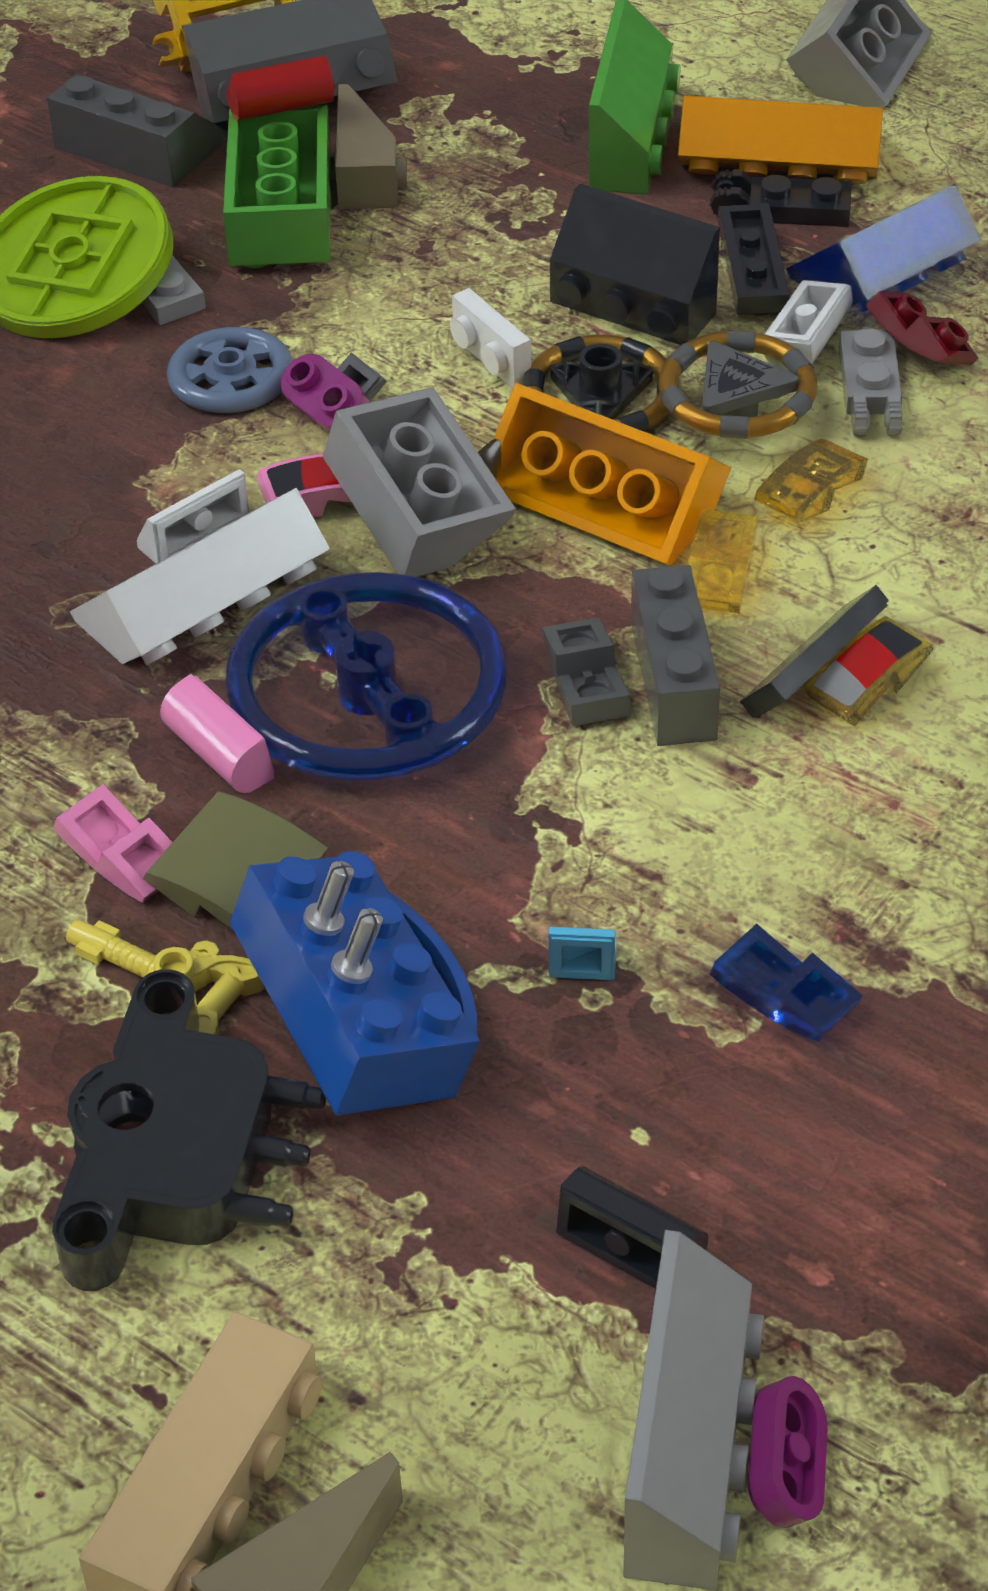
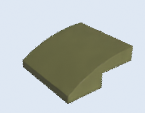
M218 791L150 867L143 879L193 917L203 907L232 929L230 920L249 865L278 863L286 857H299L305 860L320 859L324 857L328 847L280 816L254 803Z

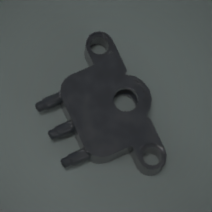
M160 969L147 974L138 982L134 989L113 1049L114 1061L98 1065L82 1077L69 1097L67 1117L74 1136L76 1158L53 1221L52 1233L64 1279L72 1287L83 1291L100 1290L108 1287L119 1278L124 1269L134 1235L186 1245H208L226 1237L235 1229L238 1222L265 1227L271 1225L290 1226L294 1213L291 1205L277 1203L271 1198L248 1194L258 1162L281 1167L289 1165L305 1167L310 1160L311 1149L308 1145L296 1144L290 1139L266 1135L271 1119L272 1104L305 1109L306 1107L322 1109L325 1107L327 1100L321 1087L311 1086L308 1082L269 1076L268 1065L263 1053L252 1043L238 1038L199 1032L195 989L191 980L186 975L172 969ZM130 1121L143 1122L142 1125L129 1130L115 1129L117 1126ZM88 1241L100 1242L91 1248H77Z

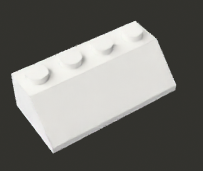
M295 488L71 610L70 613L75 622L120 663L124 664L141 656L145 664L148 665L177 649L172 640L173 637L189 629L195 638L223 623L224 619L219 611L236 602L240 611H243L269 597L271 593L266 585L282 576L286 585H289L313 572L317 568L312 559L330 548L298 489Z

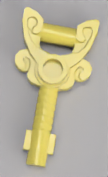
M76 919L69 926L66 934L67 942L75 945L77 955L97 965L105 959L142 978L160 969H172L186 975L191 980L195 991L202 989L209 983L215 982L213 987L197 1005L199 1032L220 1035L218 1021L239 995L248 996L266 989L249 958L220 955L216 944L207 940L197 942L191 951L182 947H170L154 955L121 939L119 929L100 920L93 926L80 919Z

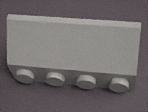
M665 1230L625 1494L623 1577L717 1591L720 1560L736 1562L741 1514L726 1511L729 1490L744 1492L749 1445L736 1444L735 1437L737 1423L752 1425L757 1379L743 1377L745 1358L760 1359L764 1315L750 1313L751 1282L687 1236L677 1231Z

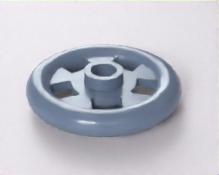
M224 327L200 333L180 345L169 360L167 380L172 392L181 401L193 408L211 413H239L261 407L278 397L282 393L281 377L293 359L285 344L267 332L247 327ZM202 356L208 357L202 366L193 364ZM257 360H271L273 367L257 369ZM206 379L213 387L206 390L195 384ZM250 382L255 384L250 388L239 390L246 387Z

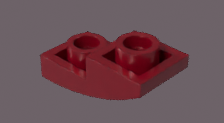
M878 291L865 305L888 333L912 351L940 363L973 365L978 359V356L967 342L969 336L962 325L952 318L926 316L927 310L920 300L909 293Z

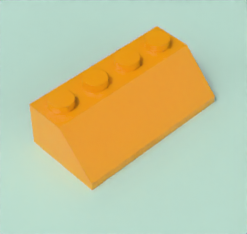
M684 95L678 156L681 165H688L689 172L696 174L713 175L718 172L719 167L741 169L751 178L752 176L767 177L768 171L787 172V178L817 179V174L837 175V180L865 184L867 177L877 178L883 108Z
M516 382L493 438L501 441V471L498 483L511 502L670 566L711 520L732 468L704 454Z

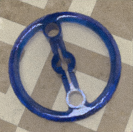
M384 572L350 573L327 577L302 585L281 595L261 609L243 628L232 646L226 668L227 695L230 707L264 737L269 755L275 760L299 771L325 778L351 781L381 780L408 775L432 767L457 754L482 733L492 721L502 703L506 686L505 651L500 636L488 617L472 602L455 591L430 580L405 574ZM356 602L404 604L440 616L462 632L476 651L480 663V676L477 688L471 699L459 714L449 722L438 723L433 719V708L426 698L417 694H406L397 682L395 648L392 641L385 635L374 631L357 632L349 622L347 604ZM297 625L301 627L304 643L310 650L317 653H328L336 666L338 698L341 705L349 712L358 715L375 714L385 727L386 747L376 749H345L309 742L277 725L263 711L255 696L253 674L262 652L278 633L288 626Z

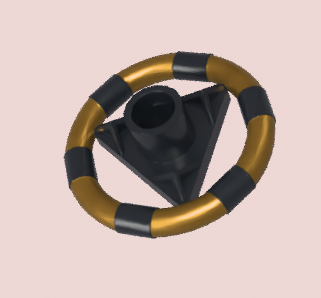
M588 335L577 336L556 343L538 355L531 363V368L524 374V386L544 393L545 377L550 372L551 380L571 404L644 432L657 425L670 413L661 401L658 388L660 370L666 358L652 346L630 337ZM579 358V363L572 362V360ZM622 358L630 360L634 363L622 364ZM654 373L657 378V397L643 410L616 418L653 381Z

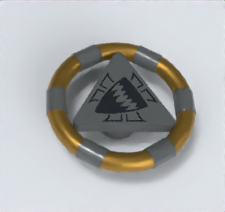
M728 330L692 339L679 346L665 359L658 379L661 401L676 419L695 430L723 438L748 439L765 436L797 423L812 408L818 389L814 367L799 349L783 340L762 333H756L755 331ZM755 352L772 357L783 363L788 371L745 353ZM707 355L701 410L692 405L678 387V379L693 362ZM796 391L780 409L758 416L759 402L778 399Z

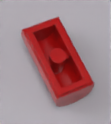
M318 56L233 73L226 96L235 121L333 102L334 85L327 56Z

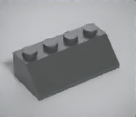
M298 0L181 26L201 115L213 123L229 120L230 107L226 92L231 75L237 72L318 56H327L333 79L334 96L338 95V84H349L354 91L397 82L388 34L372 0Z

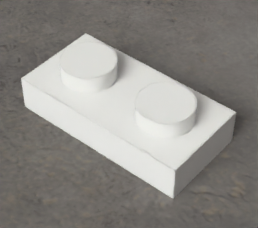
M470 288L452 295L453 319L450 322V329L456 343L461 348H466L485 365L491 374L497 375L512 389L515 382L523 385L524 374L531 368V339Z

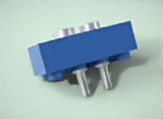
M346 851L338 857L309 860L299 857H286L278 863L249 865L230 920V925L335 1115L455 1098L480 1040L477 1037V1013L473 994L461 966L444 940L418 913L388 891L376 871L375 864L366 854Z

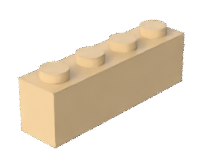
M237 1311L233 1312L78 1558L87 1591H194L191 1577L211 1565L223 1543L230 1545L238 1538L247 1520L250 1497L261 1479L269 1481L275 1475L285 1454L288 1433L297 1418L305 1420L312 1413L318 1401L322 1388V1378L317 1375L314 1345L312 1342Z

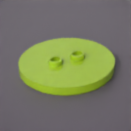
M85 176L59 181L42 187L26 195L6 209L0 215V326L16 334L34 338L70 337L106 326L142 303L165 275L173 252L172 228L158 199L144 187L125 179L108 176Z

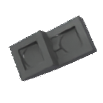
M599 617L542 627L543 640L552 672L573 726L632 716L630 693L615 666L614 644Z

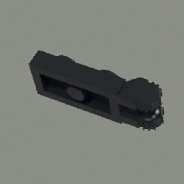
M728 169L725 171L721 170V172H716V176L712 180L711 188H713L714 194L710 198L709 206L712 208L713 215H718L719 206L769 203L773 223L849 227L852 181H839L830 177L798 179L787 178L782 175L752 176L751 178L741 169H733L732 171Z

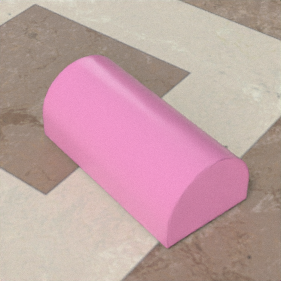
M190 674L170 689L160 709L163 723L236 791L250 793L275 778L274 768L264 737L197 676Z

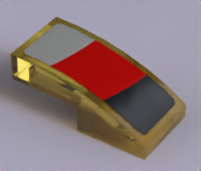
M884 616L859 632L821 667L804 687L809 698L855 727L887 688L897 694L932 653L934 648L927 640L891 618Z

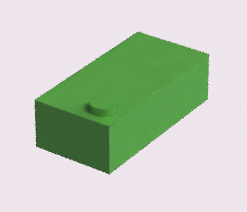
M316 105L241 121H235L229 109L223 208L229 266L261 268L268 264L331 262V146L327 105Z

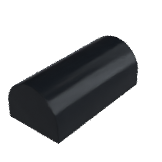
M585 1166L578 1167L561 1184L556 1233L654 1288L657 1287L665 1230L681 1232L703 1249H707L709 1239L707 1232Z

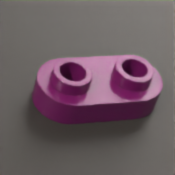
M306 354L296 358L286 367L281 377L283 394L299 411L328 434L330 433L337 410L370 403L369 398L356 382L317 354Z
M789 1376L762 1387L754 1401L748 1491L751 1502L756 1510L767 1521L779 1528H790L816 1518L824 1504L828 1433L827 1416L816 1391L809 1383L796 1376Z

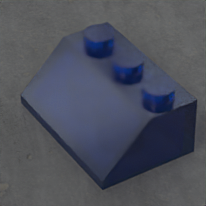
M953 184L786 268L789 277L799 285L803 280L851 285L853 298L851 306L858 304L861 311L865 312L868 310L865 305L878 291L888 292V288L897 284L900 292H903L926 281L929 277L925 269L935 265L938 273L966 260L963 249L981 241V238L956 184Z

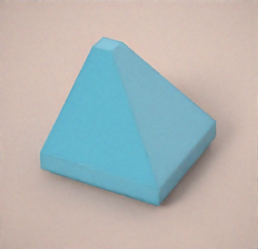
M549 927V977L615 980L616 930Z

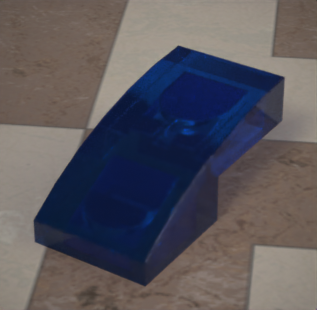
M757 923L714 962L709 974L727 990L764 1016L802 1036L818 1042L863 997L860 992L813 952L801 962Z

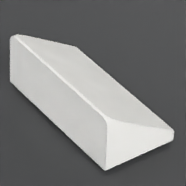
M239 469L148 518L137 538L138 549L157 564L248 514L249 507L245 473Z

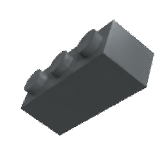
M691 565L632 570L631 625L657 746L718 740L720 686Z

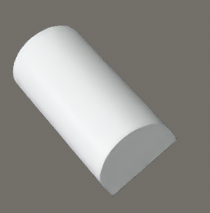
M803 280L765 335L783 340L799 349L807 360L813 364L851 308L853 300L851 285ZM764 355L769 364L788 371L783 363Z

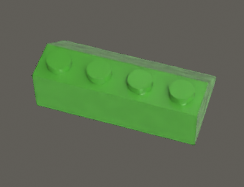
M628 0L615 1L589 103V186L607 192L648 195L652 175L661 174L663 147L667 146L669 120L673 119L675 94H678L681 66L680 64H672L673 44Z

